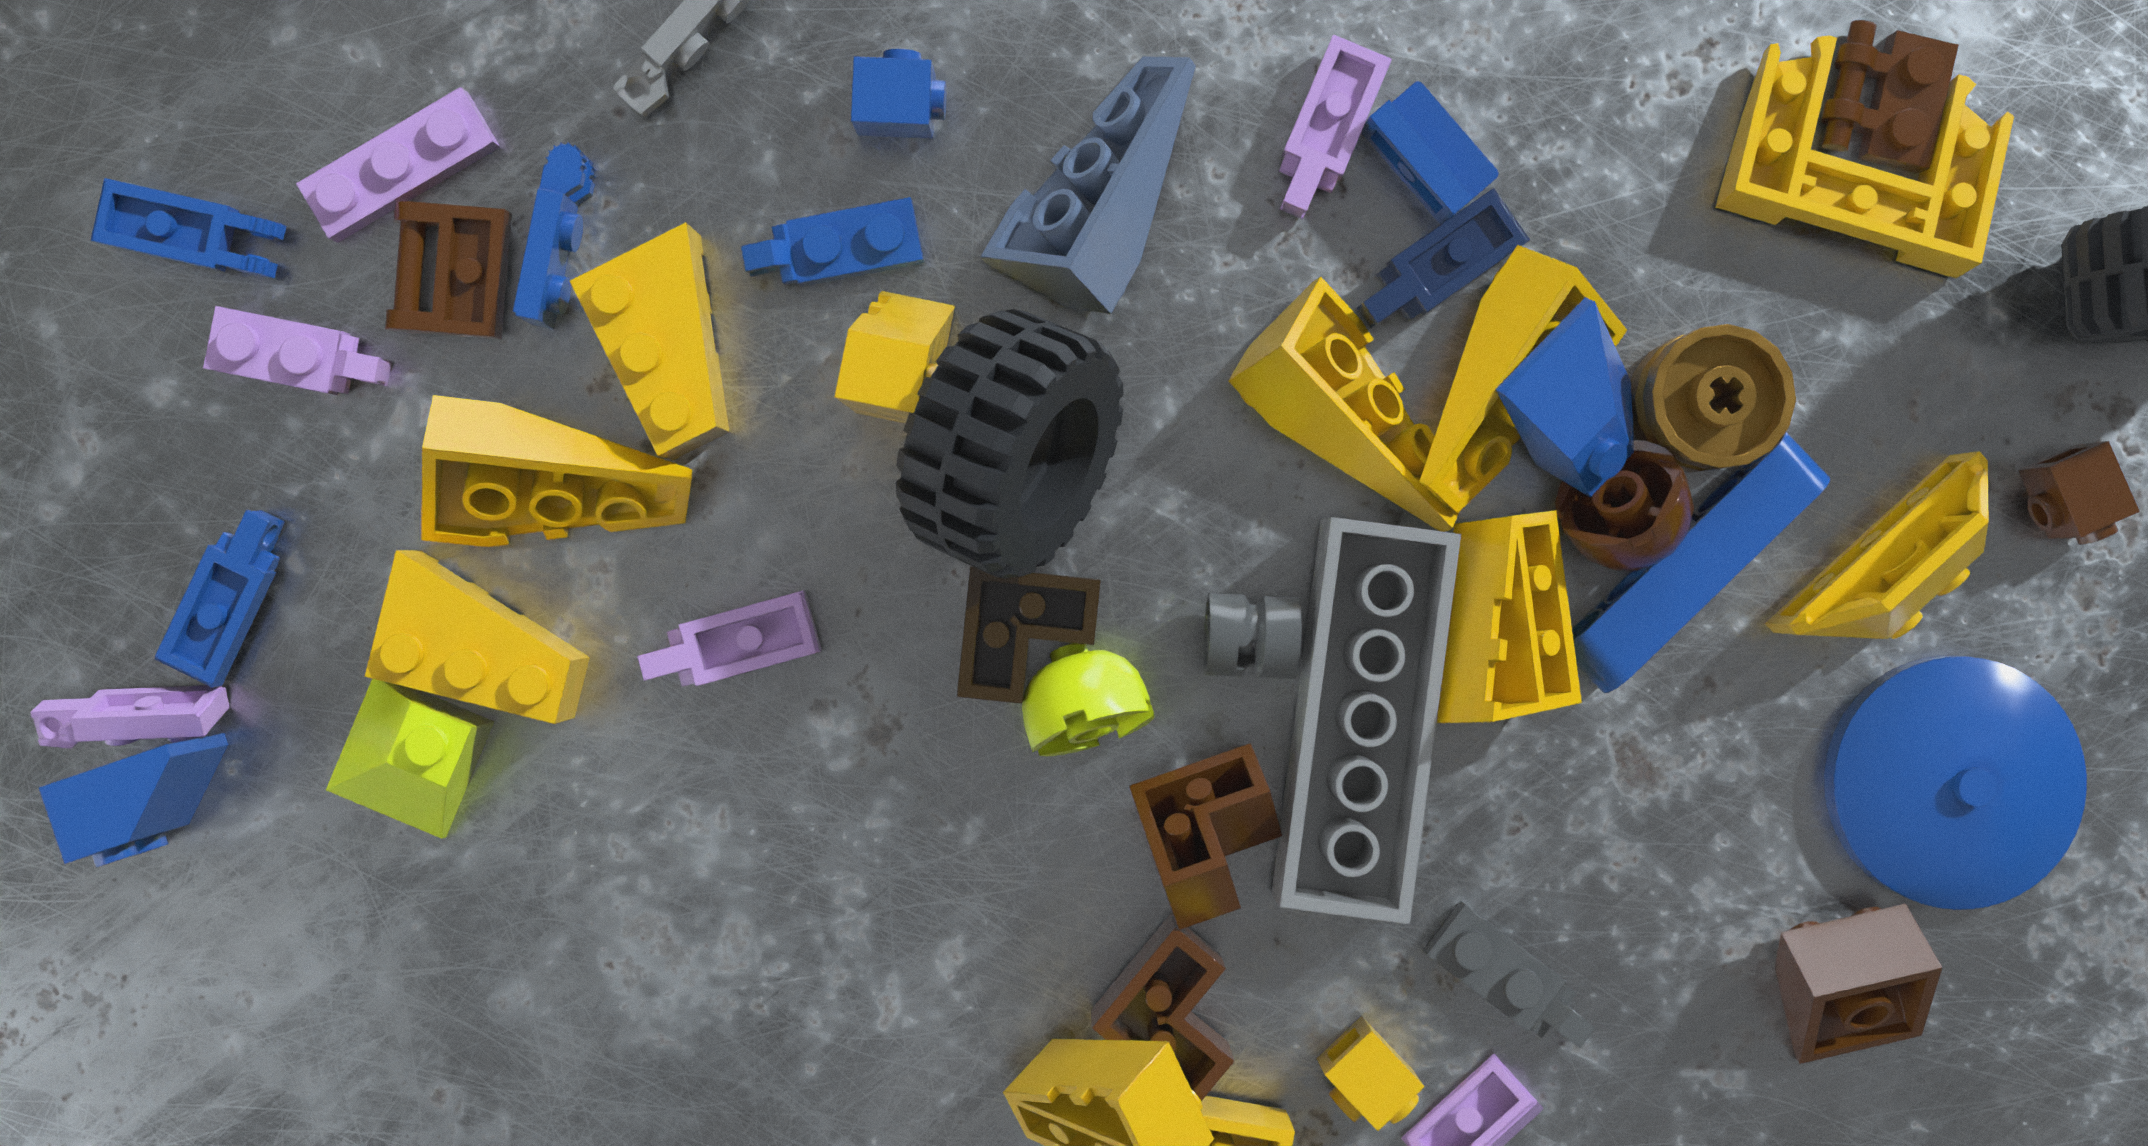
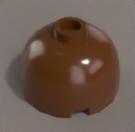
M1634 440V453L1625 461L1622 469L1614 477L1608 479L1591 497L1562 481L1555 500L1556 513L1561 520L1562 529L1568 539L1587 560L1616 571H1637L1656 565L1674 553L1687 535L1694 510L1687 477L1683 469L1676 463L1673 455L1665 447L1645 440Z

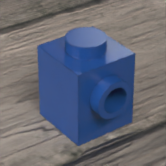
M888 49L883 52V57L854 56L851 122L857 135L933 139L934 120H945L947 91L946 81L936 80L932 60L921 59V53L909 49Z

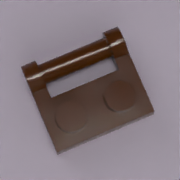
M396 201L394 222L400 224L394 307L393 309L386 310L385 329L411 334H437L502 340L512 213L499 208ZM436 226L439 227L432 312H421L427 227Z

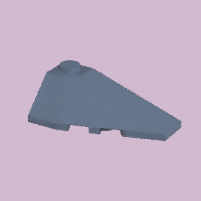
M1143 56L1093 112L1095 126L1085 138L1072 150L1064 145L1050 160L1057 169L1037 192L1032 195L1024 189L1010 205L980 257L993 268L1067 308L1111 314L1124 294L1142 259L1196 68L1190 57Z

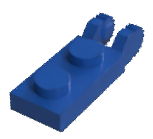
M560 142L559 146L553 145L554 148L551 151L548 150L549 156L545 157L548 163L544 164L540 187L537 189L513 312L516 313L515 316L531 325L549 329L555 328L557 314L563 315L569 304L571 283L570 278L565 276L569 252H577L583 235V217L577 214L578 205L593 196L595 187L593 179L596 178L594 175L596 171L593 167L594 163L576 145L572 146L569 142L567 144Z
M104 178L90 241L225 272L226 268L275 279L277 264L270 262L267 258L252 254L244 256L231 253V244L235 229L251 233L252 236L273 241L275 239L284 240L286 226L267 219L241 214L239 210L227 205Z

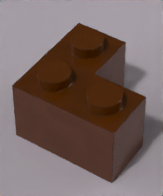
M1251 743L1130 785L1136 808L1179 930L1241 909L1225 856L1282 837L1271 791Z
M1171 913L1091 1009L1092 1029L1105 1040L1169 1041L1190 1088L1201 1101L1235 1062L1228 1041L1191 1012L1226 970L1220 953L1189 927L1179 930L1175 917Z

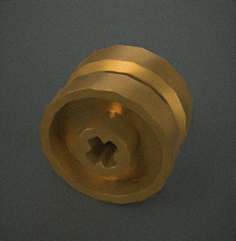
M1731 324L1703 327L1670 339L1648 352L1631 377L1633 433L1636 439L1665 447L1673 455L1676 463L1683 471L1690 473L1746 465L1773 450L1790 426L1796 403L1793 373L1778 347L1754 330Z

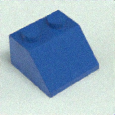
M225 733L165 744L39 787L64 864L92 856L97 868L168 845L165 832L190 824L229 745Z

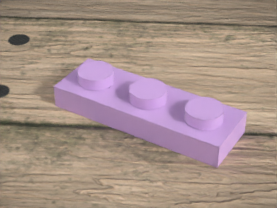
M459 87L299 181L296 185L328 239L338 243L395 210L396 201L412 200L497 150L500 146L469 93L462 87Z

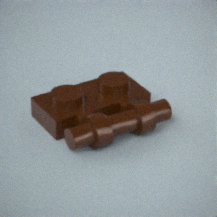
M1854 20L1850 23L1846 43L1840 44L1837 49L1834 67L1839 70L1833 99L1826 100L1821 117V122L1826 125L1822 148L1837 152L1847 151L1852 132L1863 134L1858 159L1914 173H1921L1929 169L1959 45L1897 30L1886 37L1882 53L1873 47L1877 24L1867 20ZM1865 77L1876 80L1870 108H1866L1859 102Z

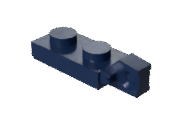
M1493 188L1387 262V267L1375 275L1384 288L1361 303L1356 309L1370 329L1398 309L1405 319L1410 321L1418 314L1424 315L1510 255L1517 245L1523 246L1530 239L1495 188Z

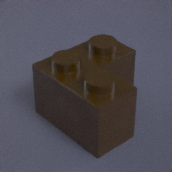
M970 566L957 697L1022 704L1030 639L1094 645L1101 580L1034 572L1025 576L1002 579Z

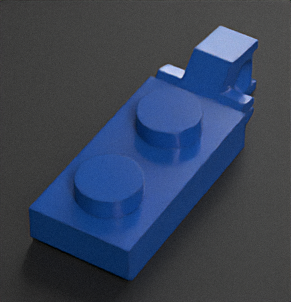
M911 197L787 220V224L772 226L774 240L741 246L745 271L750 273L751 277L780 272L783 285L798 283L801 287L924 263Z
M246 510L235 534L223 532L216 545L207 546L156 652L155 660L212 688L223 685L277 573L274 570L277 568L280 557L270 552L276 545L285 521L263 510Z

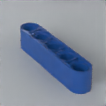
M1785 432L1773 450L1749 464L1740 465L1693 511L1687 535L1674 553L1656 565L1637 571H1630L1572 628L1577 666L1603 693H1609L1624 684L1809 506L1827 487L1831 478L1787 432Z

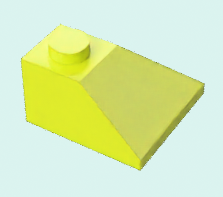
M372 679L326 791L441 839L446 838L495 721L426 692Z

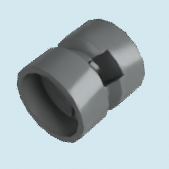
M1208 593L1203 639L1204 674L1241 677L1247 667H1252L1258 677L1296 679L1300 661L1302 633L1299 597L1262 595L1256 604H1250L1243 594Z

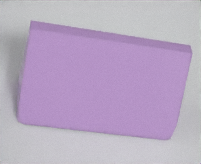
M1493 1054L1401 1139L1407 1146H1504L1543 1110V1107L1500 1059Z

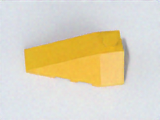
M433 395L422 445L421 540L492 547L509 545L511 535L543 532L546 540L567 538L569 528L600 525L609 532L684 524L686 523L692 469L502 403Z

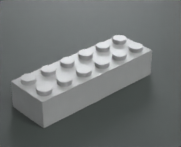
M1335 517L1323 518L1320 521L1280 825L1282 837H1279L1272 886V896L1280 908L1410 924L1461 534Z

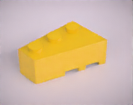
M686 222L570 280L657 456L670 460H675L730 432L719 356L716 353L711 322L712 308L702 261V255L704 254L701 235Z
M396 550L364 677L552 724L575 718L590 659L589 656L525 615H519L489 596V593L474 583L465 581L440 565L438 560L424 551Z
M1052 1039L1003 1091L1025 1136L1044 1146H1209L1214 1140L1201 1112L1203 1108L1202 1102L1190 1088L1169 1041Z

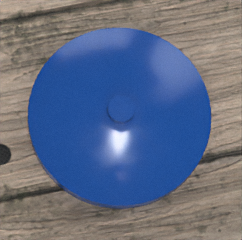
M1954 655L1927 657L1905 663L1881 675L1864 688L1843 713L1835 728L1829 744L1824 771V792L1832 826L1845 851L1856 865L1871 879L1895 894L1924 905L1952 910L1978 909L2003 903L2021 895L2045 878L2060 862L2076 836L2085 807L2087 791L2086 766L2080 740L2073 724L2055 698L2036 681L2012 667L1983 658Z

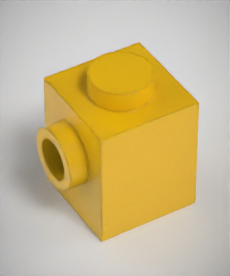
M1363 1016L1356 1020L1316 1058L1324 1075L1335 1086L1328 1094L1337 1106L1354 1123L1364 1116L1377 1131L1388 1121L1395 1124L1404 1119L1417 1105L1419 1100L1417 1094L1425 1087L1414 1070Z

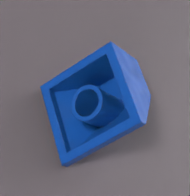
M1585 297L1495 390L1534 463L1591 497L1608 479L1614 477L1622 469L1625 461L1634 453L1630 378L1595 301Z

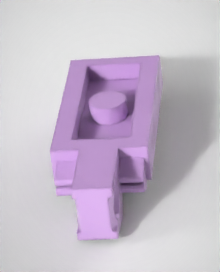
M1333 34L1282 154L1284 159L1278 172L1293 177L1279 210L1303 219L1316 188L1332 193L1337 180L1340 181L1389 68L1391 58Z
M215 306L203 368L338 396V392L349 393L351 379L388 386L392 361L357 353L359 338L350 336L349 333Z
M803 590L679 624V628L667 631L671 647L639 655L637 658L644 681L678 672L681 686L683 687L694 683L695 686L714 682L822 652L806 591Z
M208 685L103 689L98 690L91 698L42 700L30 713L31 718L34 720L40 746L72 749L78 742L104 741L107 745L120 746L133 743L139 739L168 738L170 742L175 743L201 738L210 731L229 709L230 705L225 687L218 686L212 688Z

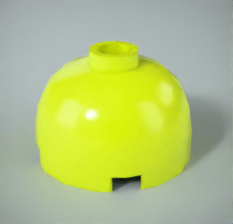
M1078 643L1062 646L1050 653L1049 656L1052 663L1036 672L1025 688L1022 702L1024 726L1033 753L1038 750L1039 756L1044 757L1065 755L1100 746L1098 738L1117 730L1118 737L1122 738L1146 726L1155 718L1146 686L1138 670L1126 658L1105 650L1088 651L1086 644Z

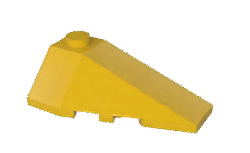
M1517 245L1504 266L1497 271L1491 285L1481 298L1419 481L1449 509L1459 513L1510 463L1512 446L1521 436L1495 389L1585 297L1595 301L1615 347L1626 333L1627 329L1577 267Z
M1320 276L1249 345L1228 382L1239 392L1245 403L1254 408L1274 429L1438 531L1447 532L1451 530L1459 513L1449 509L1419 482L1435 437L1427 425L1413 423L1399 396V393L1405 390L1395 372L1385 377L1365 346L1374 340L1363 321Z

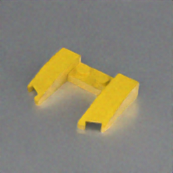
M1829 35L1817 37L1810 43L1811 57L1779 62L1781 54L1779 43L1770 44L1763 53L1741 116L1716 208L1773 225L1788 217L1898 250L1896 261L1955 279L1980 265L1983 260L2014 116L2006 112L1992 126H1989L1965 105L1967 95L1977 84L1969 77L1958 74L1949 84L1930 168L1919 173L1917 181L1811 150L1837 38Z

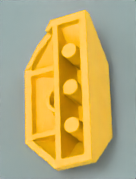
M1980 451L1949 455L1765 623L1773 633L1895 639L1913 629L1923 617L1919 610L1936 595L1943 596L1959 587L1970 575L1967 567L1984 552L1989 522L1988 460Z

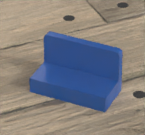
M1419 81L1413 83L1393 102L1388 100L1369 116L1361 131V134L1440 225L1460 211L1499 175L1494 165L1424 84Z

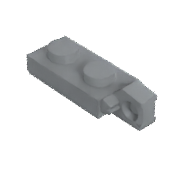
M683 0L641 47L644 52L612 88L634 110L646 117L669 98V76L679 66L683 71L690 69L702 57L709 46V42L704 37L721 19L726 24L733 21L744 10L750 0Z

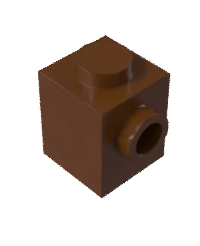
M2109 441L2073 445L2018 470L2030 497L2027 504L2030 516L2035 524L2045 531L2048 539L2076 538L2079 545L2093 543L2117 533L2116 522L2140 512Z

